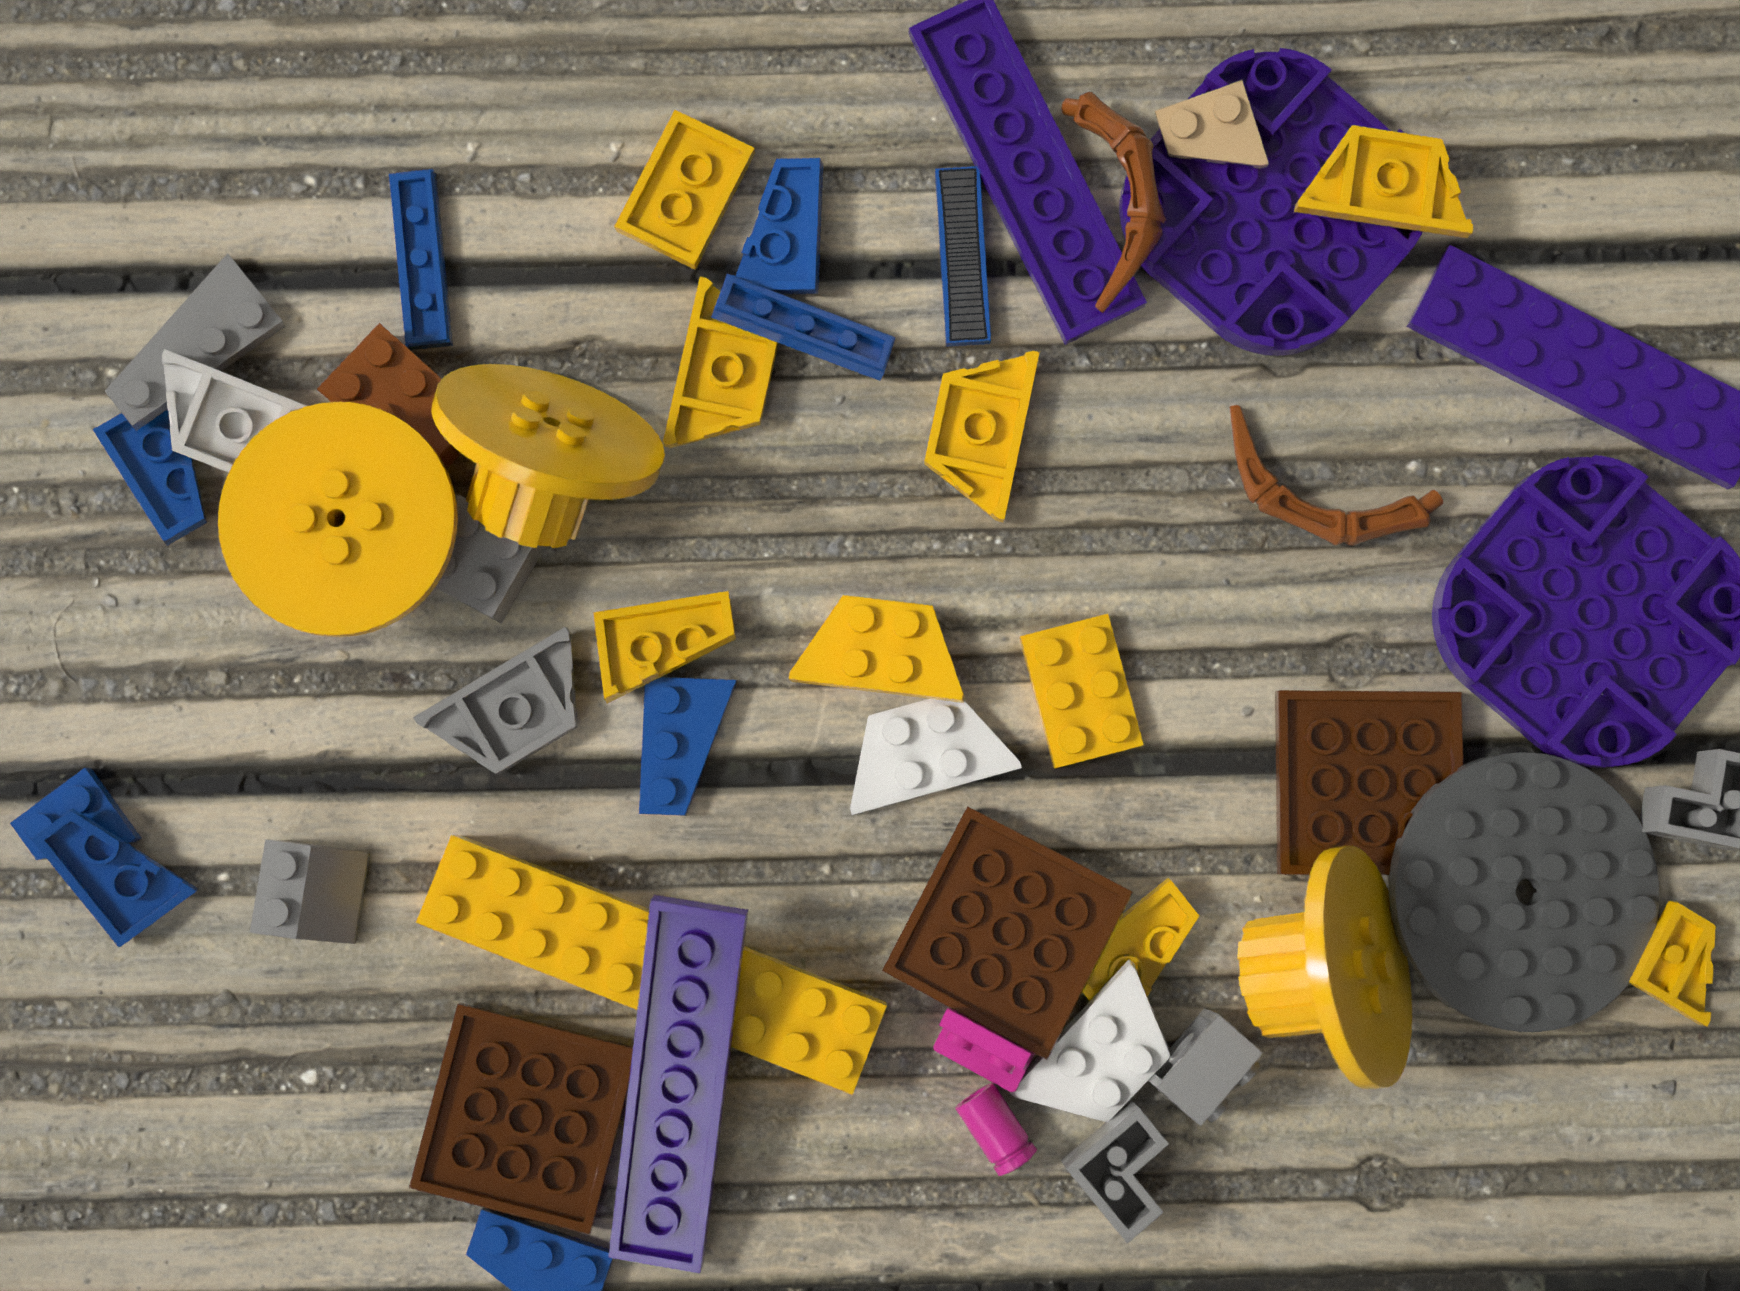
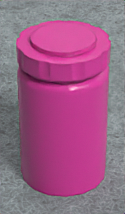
M993 1082L979 1088L955 1106L956 1111L989 1162L995 1163L993 1168L998 1176L1018 1169L1036 1153L1035 1145L1032 1141L1028 1142L1027 1133Z

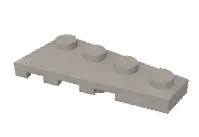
M227 253L109 385L105 392L137 431L168 409L164 365L162 363L164 349L223 371L285 327L284 323Z

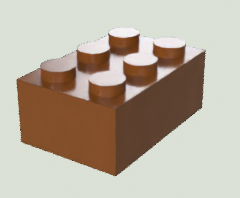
M381 323L362 340L317 388L330 402H352L368 405L388 412L406 422L433 447L446 469L461 454L440 433L432 418V403L441 378Z

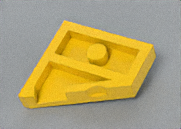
M1668 901L1629 983L1693 1022L1708 1027L1711 1021V1012L1705 1011L1706 984H1713L1714 965L1711 961V952L1715 947L1716 925L1682 904Z

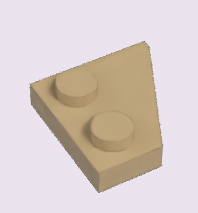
M1242 80L1155 111L1169 157L1189 160L1192 158L1204 159L1207 162L1221 164L1228 162L1251 165L1253 168L1261 169L1269 164Z

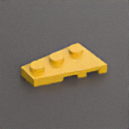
M729 591L593 612L603 694L607 704L736 639Z
M1169 878L1122 914L1083 990L1084 995L1089 1001L1128 960L1135 964L1146 996L1148 997L1152 991L1151 987L1165 965L1170 963L1199 918V914Z

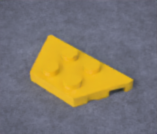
M1355 125L1349 128L1306 191L1302 194L1294 209V212L1461 238H1468L1473 233L1471 219L1466 220L1458 197L1461 190L1456 176L1449 169V156L1442 139Z
M705 277L699 278L663 438V445L668 448L761 425L779 344L711 318L720 291Z
M1037 351L1026 352L1024 356L1000 362L999 360L982 363L979 367L968 370L963 368L943 373L924 464L998 522H1004L1040 353Z
M843 595L789 673V680L791 682L964 703V694L932 605Z

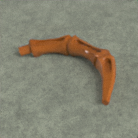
M1086 92L1080 95L1079 99L1066 98L1061 106L1062 113L1065 116L1074 117L1073 121L1078 126L1098 135L1110 145L1117 154L1118 161L1126 171L1131 194L1127 209V216L1130 218V222H1127L1125 226L1126 243L1109 282L1095 304L1096 308L1104 313L1163 235L1161 223L1164 224L1166 217L1159 200L1155 181L1152 141L1146 137L1141 127L1115 112L1093 92Z
M1230 406L1235 456L1248 500L1256 503L1259 511L1295 525L1333 545H1340L1342 542H1345L1348 545L1354 546L1392 533L1428 527L1431 522L1429 514L1444 504L1441 495L1437 491L1431 490L1419 500L1411 495L1379 508L1352 510L1347 513L1341 509H1324L1312 505L1297 497L1287 486H1280L1278 484V478L1266 469L1257 453L1241 406Z

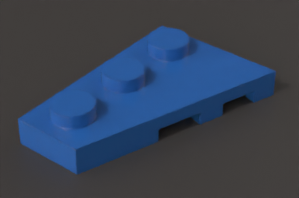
M660 677L645 685L639 814L687 815L737 680Z
M73 808L31 838L119 948L198 890V888Z
M485 1207L480 1211L466 1252V1256L512 1291H603L613 1258H608V1248Z

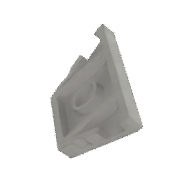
M567 627L560 629L413 717L418 725L428 729L495 774L503 773L578 728L572 636Z

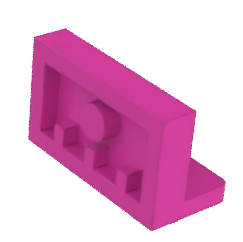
M947 1008L939 1023V1026L943 1028L933 1046L934 1050L1009 1092L1016 1091L1035 1053L954 1009Z

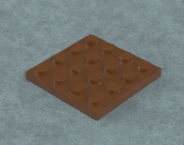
M1276 691L1277 874L1310 875L1316 859L1325 850L1355 846L1371 858L1381 875H1389L1395 844L1398 838H1402L1405 828L1413 815L1410 812L1434 784H1439L1463 765L1462 692Z
M967 806L882 971L1048 1060L1133 891Z
M464 1003L457 1004L409 1188L591 1234L628 1094L633 1046Z

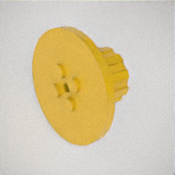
M480 364L459 368L440 380L432 403V418L440 433L458 451L477 463L465 501L469 503L467 512L473 520H478L486 527V531L499 538L505 537L516 541L518 545L537 548V546H550L552 548L566 546L568 540H575L579 533L589 499H621L635 496L648 490L656 482L665 457L660 437L652 426L634 410L589 385L543 370L505 364Z
M327 402L302 407L283 415L264 427L249 441L233 463L222 489L218 512V531L222 553L234 581L246 597L274 620L293 629L325 637H349L371 633L401 620L416 609L434 590L450 562L455 546L458 522L454 488L442 460L433 447L416 430L396 416L375 407L352 402Z
M1355 846L1330 848L1319 855L1312 867L1306 891L1305 912L1247 921L1242 928L1243 937L1238 942L1237 954L1240 967V976L1238 978L1241 994L1246 1001L1247 1014L1253 1026L1260 1028L1262 1036L1277 1038L1323 1033L1337 1065L1349 1081L1361 1089L1387 1088L1394 1085L1401 1077L1410 1050L1412 993L1408 959L1404 956L1396 937L1390 913L1389 890L1376 865L1364 851Z

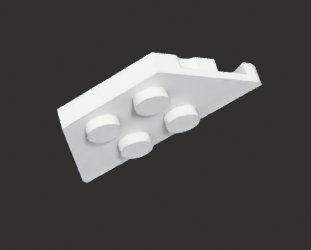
M164 349L162 353L172 451L226 472L230 471L243 448L264 427L289 412L307 406L167 349Z
M935 699L915 702L868 715L850 806L851 814L863 813L1021 769L1022 767L1015 755L965 700L964 703Z
M1128 960L1064 1028L1049 1059L1046 1060L1038 1056L1028 1066L1017 1090L1010 1092L1011 1095L1018 1099L1108 1123L1171 1057L1150 1001L1138 976L1135 964L1131 960Z

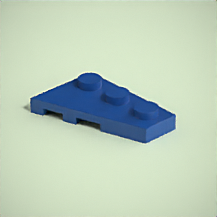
M820 158L776 159L758 206L759 214L751 236L747 237L742 249L743 257L735 277L780 294L819 293L823 162Z
M168 409L137 431L122 413L92 429L167 546L207 523L193 459L172 451Z

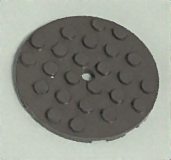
M1523 752L1492 755L1462 765L1442 782L1434 784L1422 796L1410 812L1413 815L1405 828L1402 838H1398L1395 844L1389 873V905L1395 934L1404 956L1409 957L1414 968L1422 978L1421 982L1446 1006L1457 1010L1466 1017L1473 1019V1021L1516 1032H1543L1571 1026L1589 1018L1616 999L1629 984V980L1656 928L1659 910V880L1653 850L1647 834L1642 832L1643 826L1624 798L1605 780L1581 765L1553 755ZM1526 878L1531 882L1533 888H1536L1537 892L1533 893V897L1528 903L1522 904L1517 899L1516 886L1522 879Z

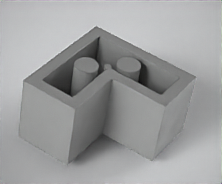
M1722 749L1697 752L1691 791L1670 786L1645 787L1639 820L1643 826L1642 832L1728 851L1740 850V753Z
M1131 1100L1108 1123H1104L1065 1156L1061 1162L1127 1244L1164 1213L1133 1175L1167 1147L1169 1143L1141 1109Z

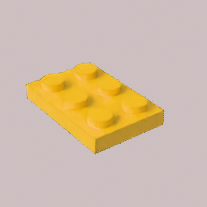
M674 110L614 226L616 232L696 270L755 155V148Z
M1108 614L1019 637L1054 769L1144 745Z

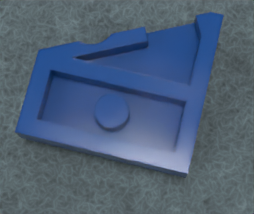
M92 768L82 769L10 823L36 860H45L47 858L31 838L72 808L128 844L142 839Z

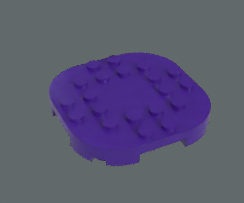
M1280 48L1278 52L1257 53L1252 49L1233 55L1214 67L1205 76L1202 84L1188 98L1190 99L1242 80L1269 163L1267 167L1261 169L1253 168L1251 165L1228 162L1221 164L1207 162L1204 159L1173 158L1168 156L1160 129L1150 139L1153 143L1152 154L1155 181L1166 221L1164 224L1161 223L1163 235L1141 265L1150 276L1224 340L1243 350L1271 356L1304 352L1332 337L1407 256L1423 233L1416 230L1294 212L1296 203L1352 125L1391 130L1328 77L1332 69L1312 56L1285 48ZM1127 174L1122 186L1119 202L1120 224L1125 241V226L1127 222H1130V218L1127 216V209L1131 199Z
M1598 455L1563 458L1547 464L1520 481L1449 563L1437 585L1432 607V626L1435 641L1442 659L1453 675L1467 689L1544 753L1572 761L1587 768L1627 765L1641 761L1660 751L1677 735L1674 732L1675 729L1728 666L1735 665L1740 658V558L1738 554L1721 536L1713 539L1645 483L1649 476L1618 459Z

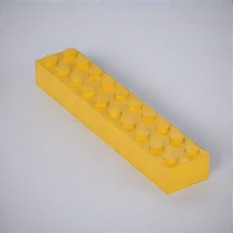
M451 835L416 923L638 1010L649 917L648 908L462 835ZM744 946L731 1047L853 1095L887 1004L885 1001Z

